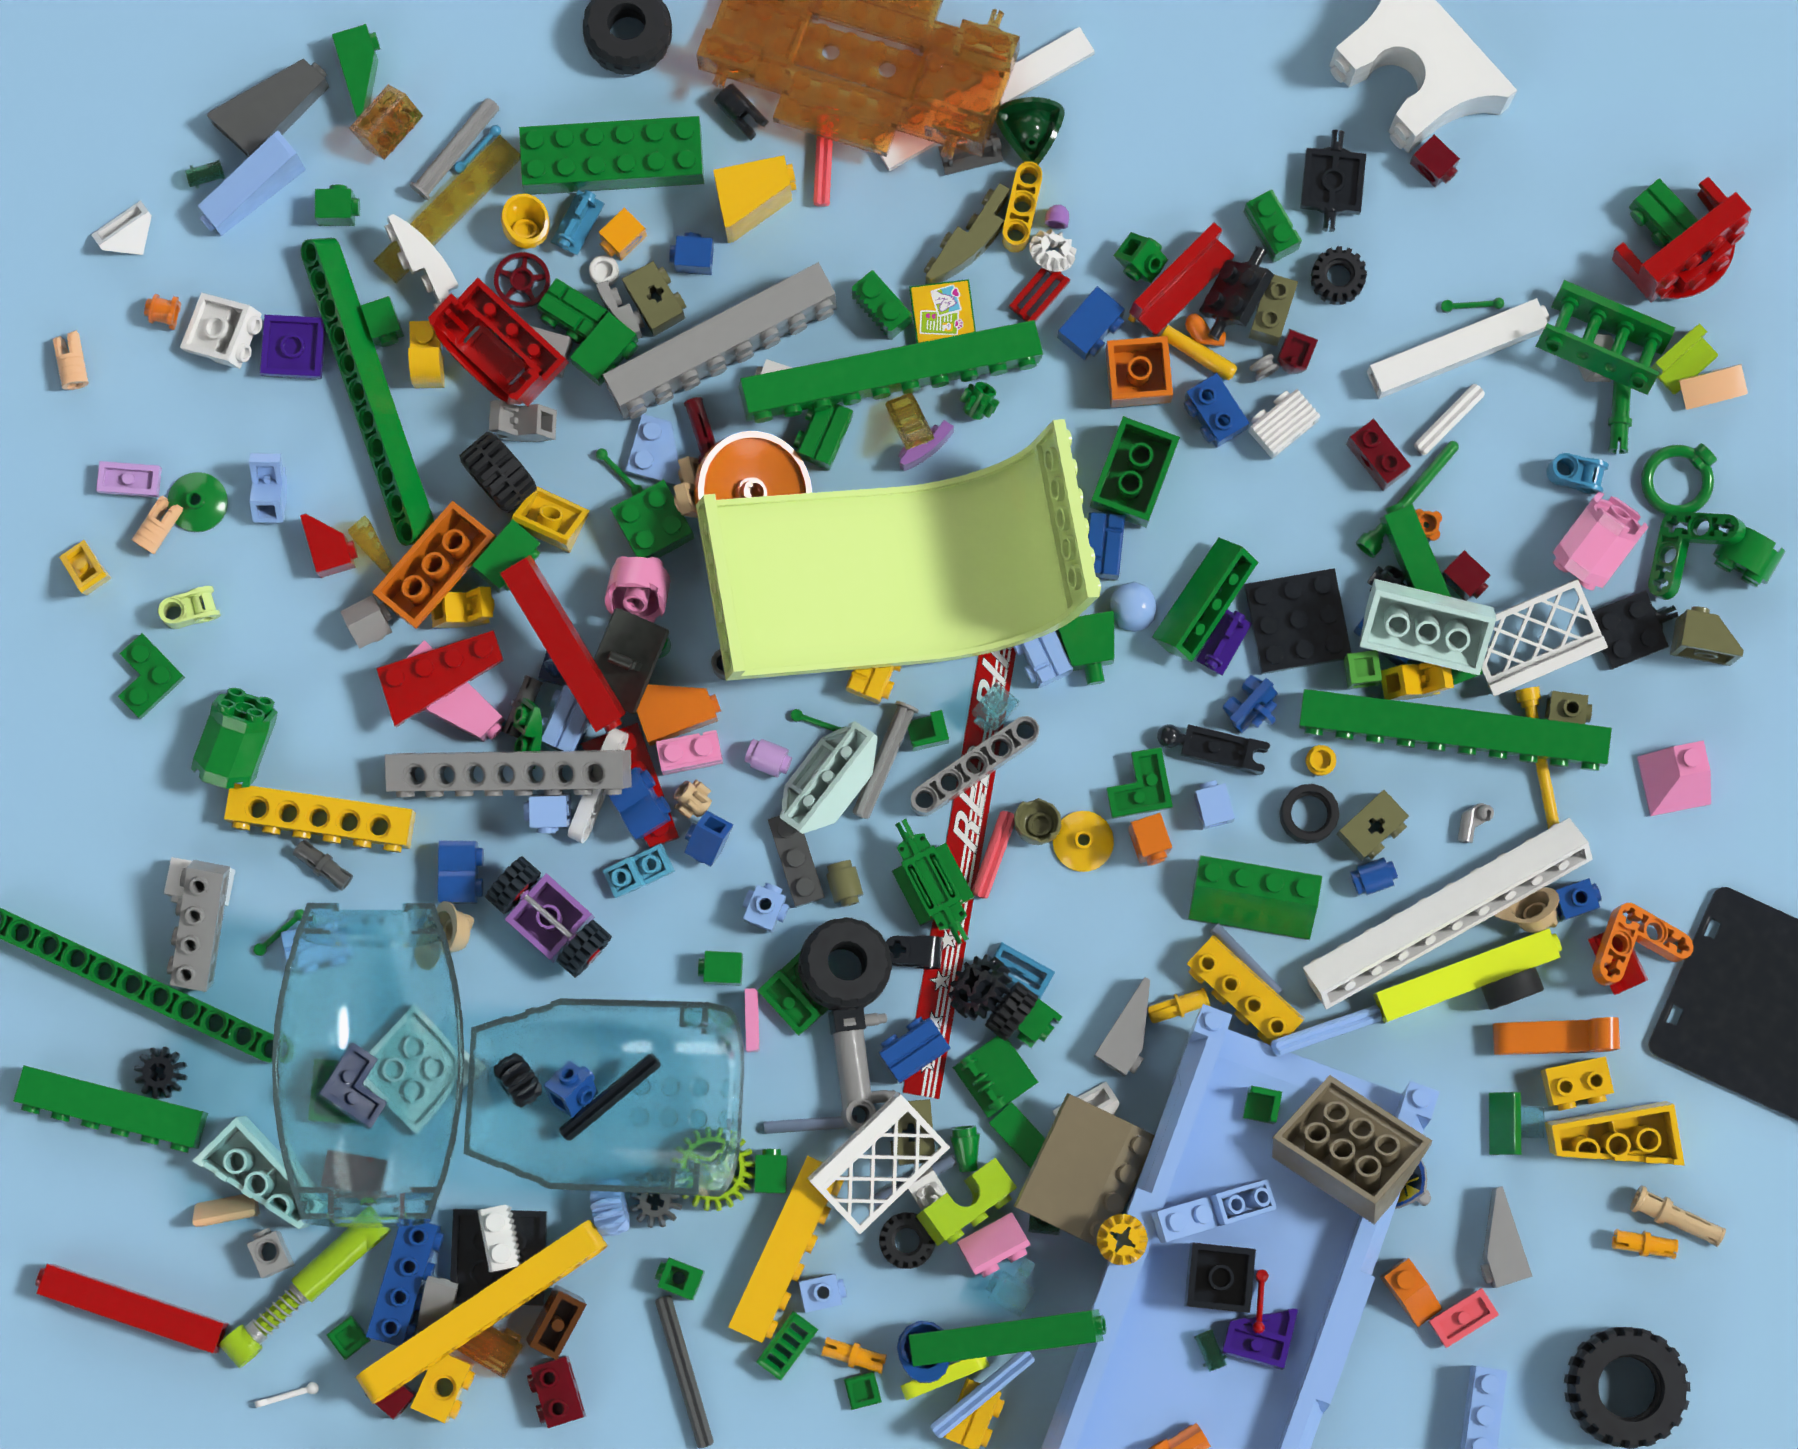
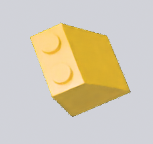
M784 155L713 170L728 243L735 242L792 201L791 191L796 190V180L793 165H786Z

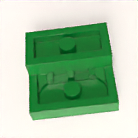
M800 952L757 990L798 1036L829 1010L813 1001L812 997L803 988L798 972Z

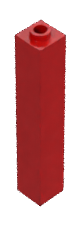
M530 555L500 573L595 732L604 728L607 733L621 725L622 722L619 718L626 714L625 710L532 556Z
M47 1264L46 1268H41L35 1283L38 1286L36 1294L210 1353H219V1344L224 1339L229 1323L56 1264Z

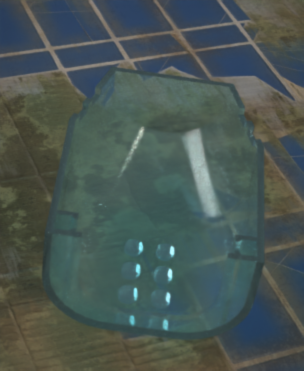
M560 998L538 1008L526 1009L525 1012L517 1015L505 1016L471 1027L463 1154L554 1190L707 1197L723 1195L733 1180L741 1142L744 1046L740 1025L735 1013L727 1006L711 1002ZM513 1053L523 1057L542 1085V1094L536 1098L537 1100L522 1108L513 1104L494 1076V1066L500 1063L501 1059ZM654 1054L661 1063L659 1069L573 1140L567 1141L563 1138L559 1128L572 1117L551 1104L544 1088V1084L557 1070L561 1069L569 1060L579 1067H587L595 1077L594 1084L598 1091V1094L594 1097L596 1098L646 1055Z

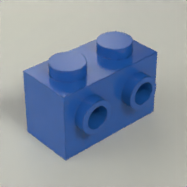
M1218 373L1186 391L1184 397L1186 402L1183 403L1186 411L1192 418L1197 417L1202 425L1200 432L1208 443L1213 442L1216 448L1248 429L1249 421Z

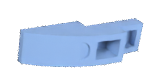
M1266 1179L1151 1214L1161 1244L1273 1211L1277 1207L1269 1181Z

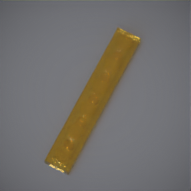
M499 135L410 225L435 246L521 160V154ZM394 241L374 260V263L397 284L410 269H403L397 253L401 252L397 241Z

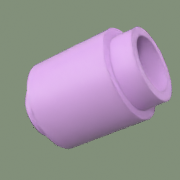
M753 739L744 761L750 763L751 768L778 778L781 773H787L792 757L788 756L789 749L764 739L760 741Z

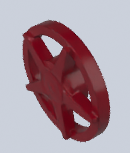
M518 252L505 257L499 263L494 273V285L498 296L512 307L528 308L538 304L550 287V273L546 264L539 257L531 253ZM523 258L520 268L515 269L513 272L503 270L504 266L510 261ZM527 259L538 263L545 274L533 275L527 269ZM500 274L510 279L512 287L506 295L503 294L499 287ZM546 279L543 291L535 298L531 290L534 283ZM519 292L526 293L531 301L516 302L509 298Z

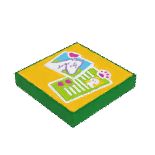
M969 279L909 286L916 343L976 332Z

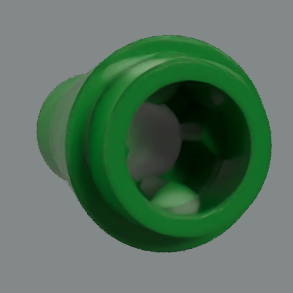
M969 1125L952 1128L950 1140L959 1164V1171L971 1172L978 1170L980 1133H977L976 1126Z

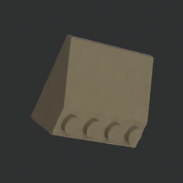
M1329 1075L1273 1136L1272 1158L1369 1222L1375 1224L1394 1203L1431 1146L1432 1140Z
M1067 1093L1014 1207L1098 1247L1097 1233L1100 1226L1109 1217L1122 1214L1143 1169L1155 1135Z

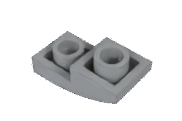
M608 281L596 284L598 293L608 312L635 332L638 339L642 338L640 328L645 327L639 310L633 312L630 303L618 307L623 304L616 287L610 289Z
M427 1277L417 1331L424 1330L454 1309L458 1290L457 1283H453L445 1278Z

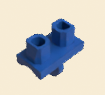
M1250 675L1241 687L1249 695L1242 704L1235 697H1231L1223 705L1224 712L1239 733L1243 734L1251 724L1258 728L1263 721L1270 725H1273L1276 721L1271 712L1277 707L1273 699L1278 693L1273 688L1274 684L1269 679L1265 678L1262 681Z

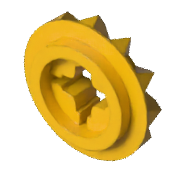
M1117 1214L1109 1217L1102 1223L1097 1233V1245L1100 1253L1106 1260L1117 1265H1128L1136 1262L1144 1254L1147 1247L1148 1237L1145 1227L1137 1218L1131 1215ZM1129 1227L1128 1239L1135 1246L1123 1245L1121 1249L1119 1248L1115 1252L1117 1240L1113 1238L1114 1236L1110 1232L1122 1234Z

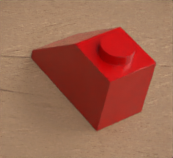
M308 514L300 515L315 570L320 578L356 568L354 559L358 558V553L353 540L348 542L343 533Z

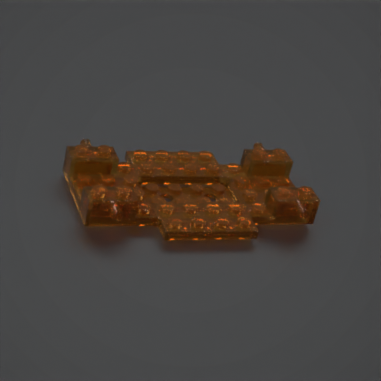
M722 0L712 28H706L696 56L699 70L716 74L712 82L716 87L719 84V88H724L728 78L780 94L781 96L773 115V122L885 157L888 155L896 131L944 145L940 153L941 156L946 158L947 155V159H952L955 149L982 157L1020 51V36L1004 32L999 28L1004 13L999 10L997 14V9H992L988 24H978L963 19L959 28L936 21L944 0ZM812 19L817 21L822 19L919 49L923 56L916 55L908 49L900 50L887 46L882 41H871L858 37L853 32L845 33L829 28L823 23L816 24L812 22ZM827 46H835L839 50V55L837 58L829 60L823 56L822 51ZM885 63L894 65L896 68L895 74L891 77L882 76L879 73L881 65Z

